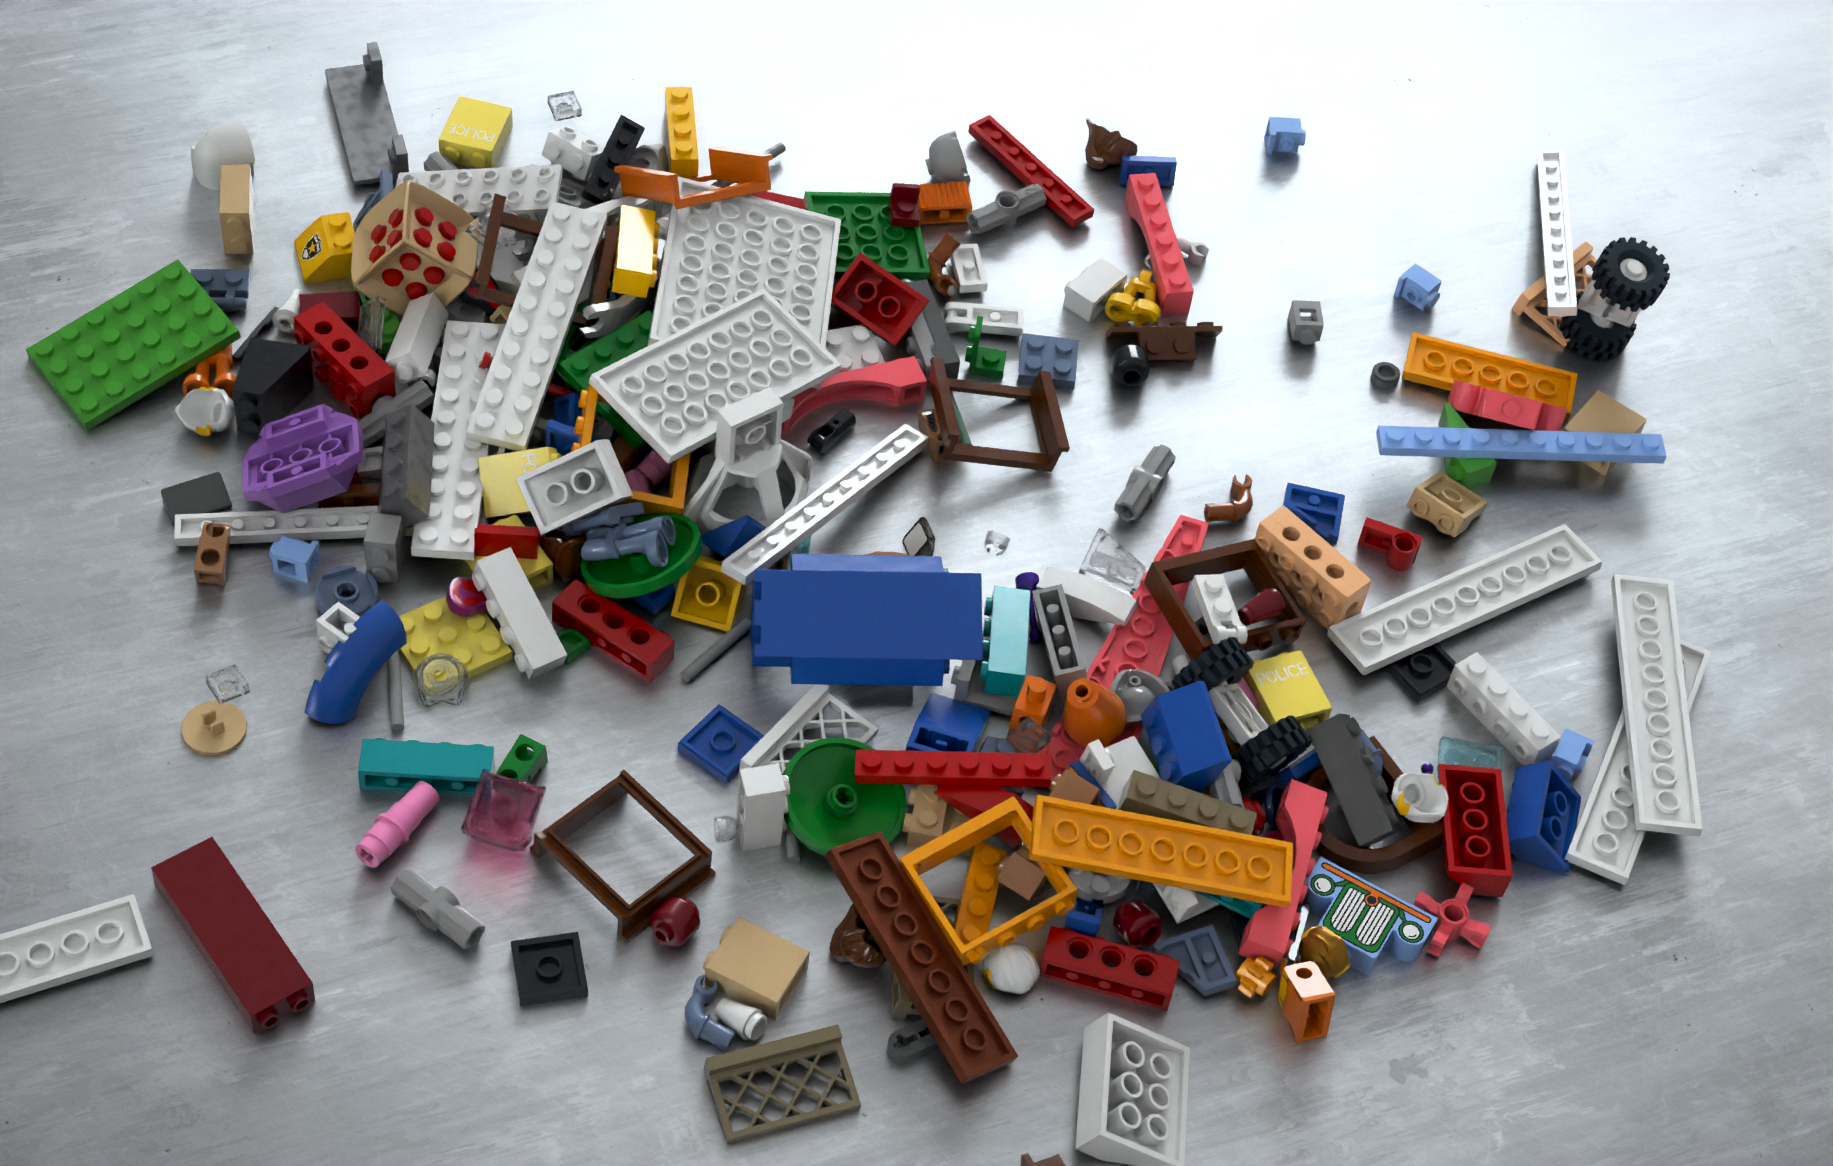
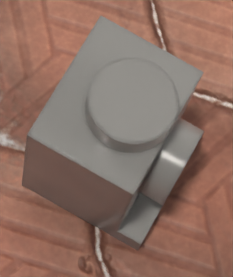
M1292 300L1287 318L1290 324L1292 340H1300L1305 345L1320 341L1324 327L1320 301ZM1300 312L1311 313V315L1300 316Z

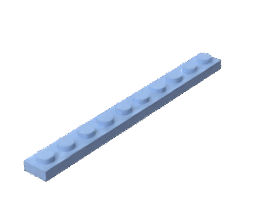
M1378 426L1376 431L1379 454L1389 456L1663 464L1667 457L1661 434Z

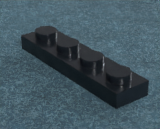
M623 115L619 117L581 194L582 198L595 205L611 201L620 182V173H616L614 167L628 165L645 127Z

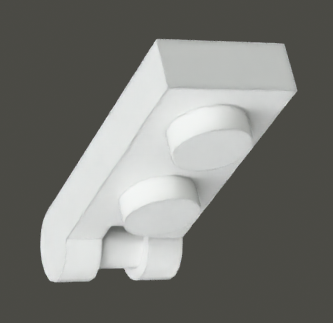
M948 302L944 306V315L946 317L944 323L949 334H955L959 331L969 332L970 325L976 326L977 316H983L981 333L1022 336L1024 308L963 302Z
M1194 575L1191 584L1213 644L1217 645L1220 641L1227 640L1229 637H1236L1240 644H1245L1248 636L1247 628L1241 624L1224 575Z

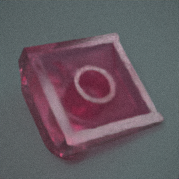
M483 769L461 826L462 833L489 845L510 851H525L532 841V830L546 787L542 785L541 787Z

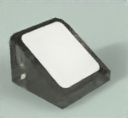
M920 517L902 540L908 555L933 556L936 538L925 517Z

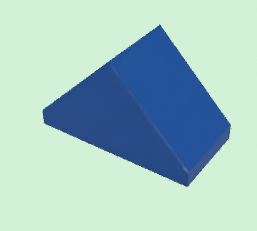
M745 515L701 534L705 545L727 558L765 530L766 527L752 517Z
M1077 898L1073 909L1067 914L1064 928H1069L1076 933L1091 937L1097 936L1104 905Z

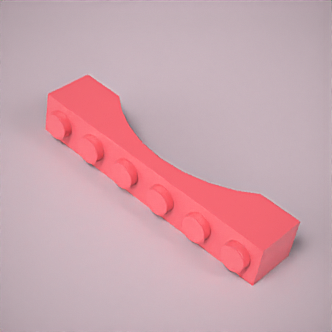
M1156 173L1131 174L1128 178L1125 201L1130 217L1139 224L1147 243L1154 283L1157 286L1156 300L1161 309V316L1188 315L1194 290Z
M915 356L899 358L894 361L835 374L822 381L819 389L811 387L792 397L795 400L790 419L782 423L781 434L789 432L808 413L834 402L873 400L900 406L925 400L927 379Z
M1291 779L1282 793L1275 822L1281 832L1283 841L1293 843L1291 903L1287 908L1268 904L1257 910L1245 926L1238 951L1239 955L1246 958L1250 957L1254 961L1257 957L1263 956L1274 964L1273 968L1277 966L1282 958H1288L1291 944H1293V940L1289 939L1291 931H1295L1301 913L1296 911L1298 903L1302 904L1308 886L1304 885L1305 876L1309 877L1315 863V859L1311 858L1312 850L1316 851L1322 837L1318 827L1319 824L1322 825L1329 810V807L1325 805L1327 792Z

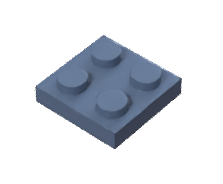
M1023 333L1017 382L1033 384L1039 371L1051 372L1054 387L1074 389L1079 340Z

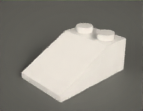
M609 439L596 440L516 478L541 535L633 496Z

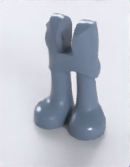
M659 516L630 526L621 523L613 527L602 526L589 529L587 541L581 549V556L585 561L620 559V556L632 553H643L652 566L664 567L668 563L667 546H673L676 539L674 523L671 517Z

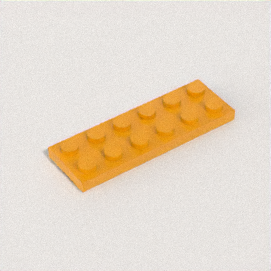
M1412 332L1402 379L1448 391L1451 390L1453 380L1517 395L1566 408L1564 420L1568 421L1572 410L1578 373Z

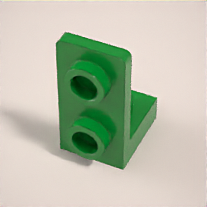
M977 316L976 326L970 325L968 342L973 343V346L967 345L965 362H970L968 374L1002 379L1007 351L979 347L983 316Z

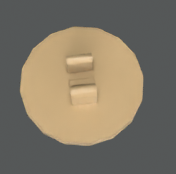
M208 701L198 704L188 711L182 721L181 734L185 744L194 752L202 755L218 756L232 751L241 744L246 736L247 721L243 712L234 704L225 701Z

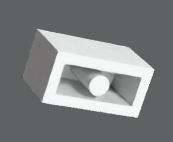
M1100 257L1092 265L1088 264L1076 279L1072 278L1068 281L1064 288L1065 298L1063 306L1090 323L1105 310L1107 300L1111 294L1123 292L1127 274Z

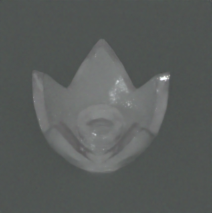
M437 653L428 656L417 665L412 679L417 686L419 698L425 707L434 706L440 702L460 705L465 693V683L469 679V671L463 662L454 656L446 653ZM437 672H444L447 678L444 681H437L435 674Z

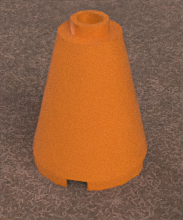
M1081 678L1075 680L1067 690L1063 715L1064 727L1068 735L1083 747L1098 739L1103 747L1111 744L1112 740L1121 735L1126 724V710L1122 700L1113 691L1090 679Z

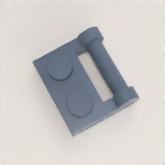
M642 501L604 508L601 511L563 526V531L566 536L574 537L580 535L583 530L633 523L634 516L645 513Z

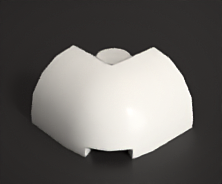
M243 120L205 130L206 135L197 142L196 146H191L193 175L200 185L208 189L220 191L221 165L250 164L251 176L255 175L253 163L256 162L254 150Z

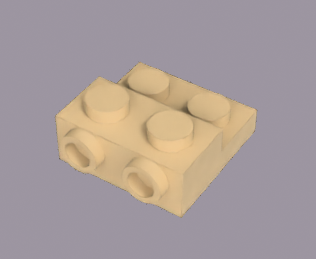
M1440 471L1415 487L1406 506L1412 510L1414 515L1436 525L1440 532L1455 538L1468 528L1472 519L1484 512L1489 502Z
M938 785L911 786L908 805L914 806L913 813L906 812L902 832H908L907 846L919 848L971 819L934 794ZM972 847L958 855L970 857Z

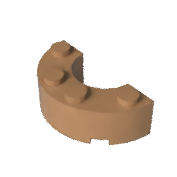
M1067 768L1063 774L1058 773L1049 788L1052 791L1049 797L1098 806L1100 801V789ZM1022 842L1020 850L1013 852L1011 857L1006 856L997 869L999 876L996 880L1027 900L1034 901L1044 893L1040 888L1045 882L1050 885L1052 884L1037 861L1029 860L1030 851Z

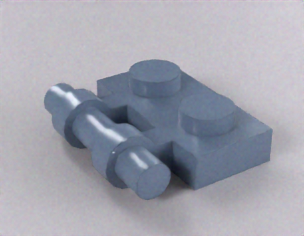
M191 269L190 274L220 309H225L226 312H235L236 309H247L251 279L250 270Z

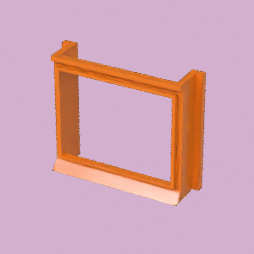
M724 147L708 148L711 173L688 177L687 179L698 182L722 180L741 184L684 196L679 195L677 173L627 165L615 166L614 171L620 173L623 197L631 196L670 203L676 209L771 190L768 161L773 160V155Z

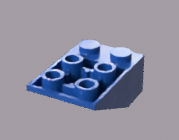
M931 693L914 724L905 751L977 752L991 715V710Z

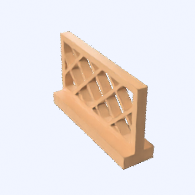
M1587 241L1573 251L1575 281H1580L1581 289H1576V296L1581 291L1585 292L1588 287L1587 282L1590 283L1592 281V276L1586 275L1585 267L1589 265L1593 268L1597 261L1590 254L1594 247ZM1543 275L1520 295L1511 310L1518 316L1525 312L1558 343L1565 347L1571 339H1565L1563 333L1557 327V324L1561 325L1563 322L1561 320L1562 317L1542 315L1535 309L1537 306L1547 308L1545 275Z

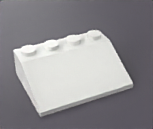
M1109 1012L1084 1027L1075 1149L1107 1162L1134 1166H1185L1190 1048Z

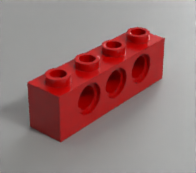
M577 579L569 584L552 601L553 622L564 629L571 628L579 631L591 642V646L650 683L674 659L675 640L666 632L655 629L647 624L642 617L633 615L623 609L616 601L596 594Z
M1051 926L1039 968V976L1167 1011L1173 994L1180 961L1172 959L1165 954H1153L1142 951L1132 945H1120L1109 942L1102 937H1091L1076 933L1069 928ZM1072 955H1078L1082 958L1078 959L1073 957ZM1105 964H1111L1114 967H1108ZM1137 973H1144L1147 976H1141Z

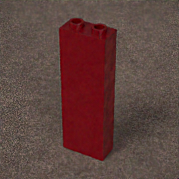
M213 837L151 867L155 887L253 1033L273 1027L280 1019L293 1012H300L306 1009L311 1002L315 1001L313 982Z

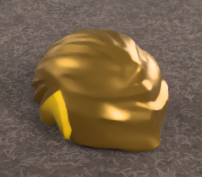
M1325 926L1311 927L1302 934L1298 953L1301 956L1300 961L1302 963L1308 961L1315 962L1325 979L1332 976L1337 978L1350 967V958L1344 940Z

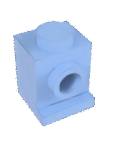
M1269 117L1264 135L1266 154L1272 155V151L1297 153L1299 146H1304L1306 141V130H1302L1301 119Z
M1415 263L1399 277L1393 296L1397 299L1403 297L1423 311L1428 306L1433 307L1440 298L1438 291L1442 281Z
M281 535L278 541L273 542L269 552V558L272 559L273 573L308 583L321 561L319 541L313 540L309 544L301 539H292Z
M1565 728L1551 762L1566 780L1570 782L1574 772L1581 773L1595 741Z

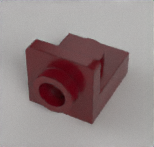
M892 184L888 200L891 226L918 228L920 222L917 201L920 192L918 184Z

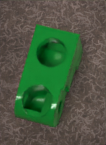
M520 734L495 774L492 783L493 790L514 800L521 798L528 783L532 781L538 770H543L548 762L546 746Z

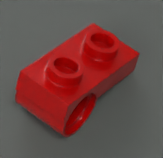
M1366 517L1357 544L1387 554L1386 563L1390 568L1396 571H1406L1411 567L1412 563L1414 564L1423 536Z

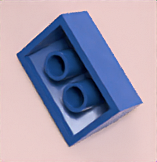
M1197 681L1157 696L1141 714L1162 780L1202 794L1232 762L1205 681Z
M1550 760L1516 768L1510 804L1507 809L1510 852L1520 862L1559 873H1568L1570 862L1564 859L1576 830L1581 796Z

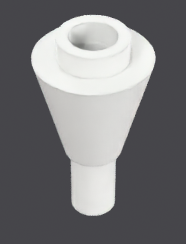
M293 289L289 299L273 314L272 322L278 330L288 333L295 331L294 317L300 314L299 294H303L301 290Z

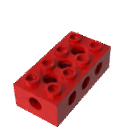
M324 302L294 317L295 331H293L296 344L310 346L312 372L319 383H324L331 390L336 400L343 401L356 419H362L370 414L374 403L379 398L387 395L396 396L394 370Z

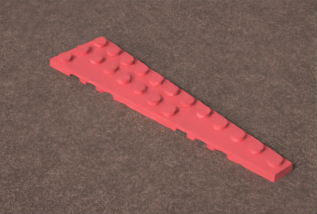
M1180 515L1164 541L1163 547L1155 556L1154 562L1201 551L1209 523ZM1147 572L1143 576L1137 591L1132 595V598L1137 600L1138 605L1126 626L1114 625L1088 669L1087 678L1109 690L1116 675L1120 671L1127 669L1145 670L1159 678L1174 631L1144 583ZM1190 581L1172 585L1182 603H1184ZM1063 715L1058 723L1055 724L1050 737L1039 751V753H1050V785L1058 773L1063 774L1071 763L1080 760L1086 748L1080 746L1068 735L1064 727ZM1144 725L1124 727L1121 735H1118L1106 747L1132 736L1139 741Z

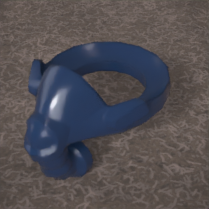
M1272 784L1264 790L1253 793L1250 797L1252 801L1257 800L1260 805L1265 799L1267 823L1271 828H1278L1275 817L1282 793L1285 790L1280 788L1278 784Z

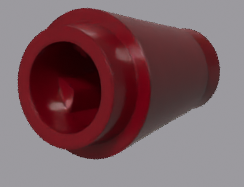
M1275 588L1263 589L1243 608L1238 610L1240 621L1245 626H1249L1279 616L1281 611L1285 609L1284 598Z

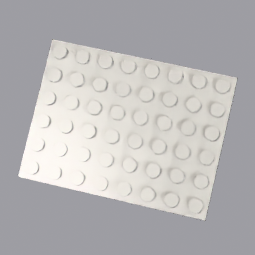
M678 176L680 196L721 188ZM751 195L676 209L672 204L647 346L764 288L826 349L841 219ZM821 382L812 386V388L819 389Z

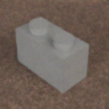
M373 512L370 514L364 538L366 571L372 574L377 582L398 583L405 556L402 516Z

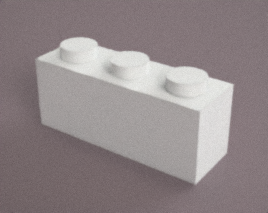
M779 763L739 770L736 828L742 851L781 845L782 832L787 830L784 814L788 813L786 795H790V784L788 776H782Z

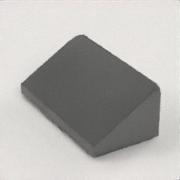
M214 472L161 490L163 505L173 525H175V515L214 513L232 507L220 472Z

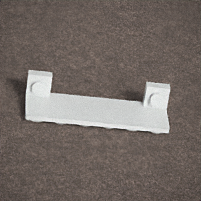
M560 164L403 172L398 174L396 187L407 181L421 184L455 203L471 216L490 215L494 194L506 196L503 212L529 214L530 219L544 223L551 201L558 203L563 168Z
M1134 736L1106 748L1103 747L1099 739L1087 744L1079 760L1117 805L1116 809H1118L1123 788L1133 770L1161 779ZM1153 883L1177 924L1220 905L1196 893L1194 890Z

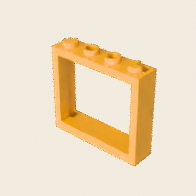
M590 384L587 390H581L578 407L583 408L582 416H577L574 434H578L579 438L578 443H573L571 452L591 443L597 401L608 403ZM691 452L672 462L668 497L631 490L633 493L632 497L612 506L642 501L645 512L642 515L652 513L681 514L684 508Z
M1014 796L900 858V863L963 966L970 962L976 964L987 957L988 952L999 946L1000 948H1005L1011 945L1018 935L1027 930L1029 932L1038 930L1046 923L1047 919L1056 914L1062 916L1068 913L1076 904L1077 889L1062 866L1037 861L1057 891V894L964 945L919 875L1011 825L1030 851L1032 822Z

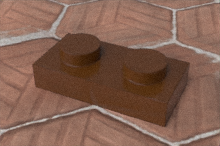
M366 483L350 484L348 491L318 501V508L378 506L380 486L379 484Z

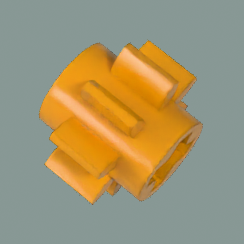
M1263 956L1257 957L1255 961L1248 957L1235 975L1236 979L1241 982L1237 989L1249 998L1257 993L1264 997L1277 978L1271 972L1274 964Z

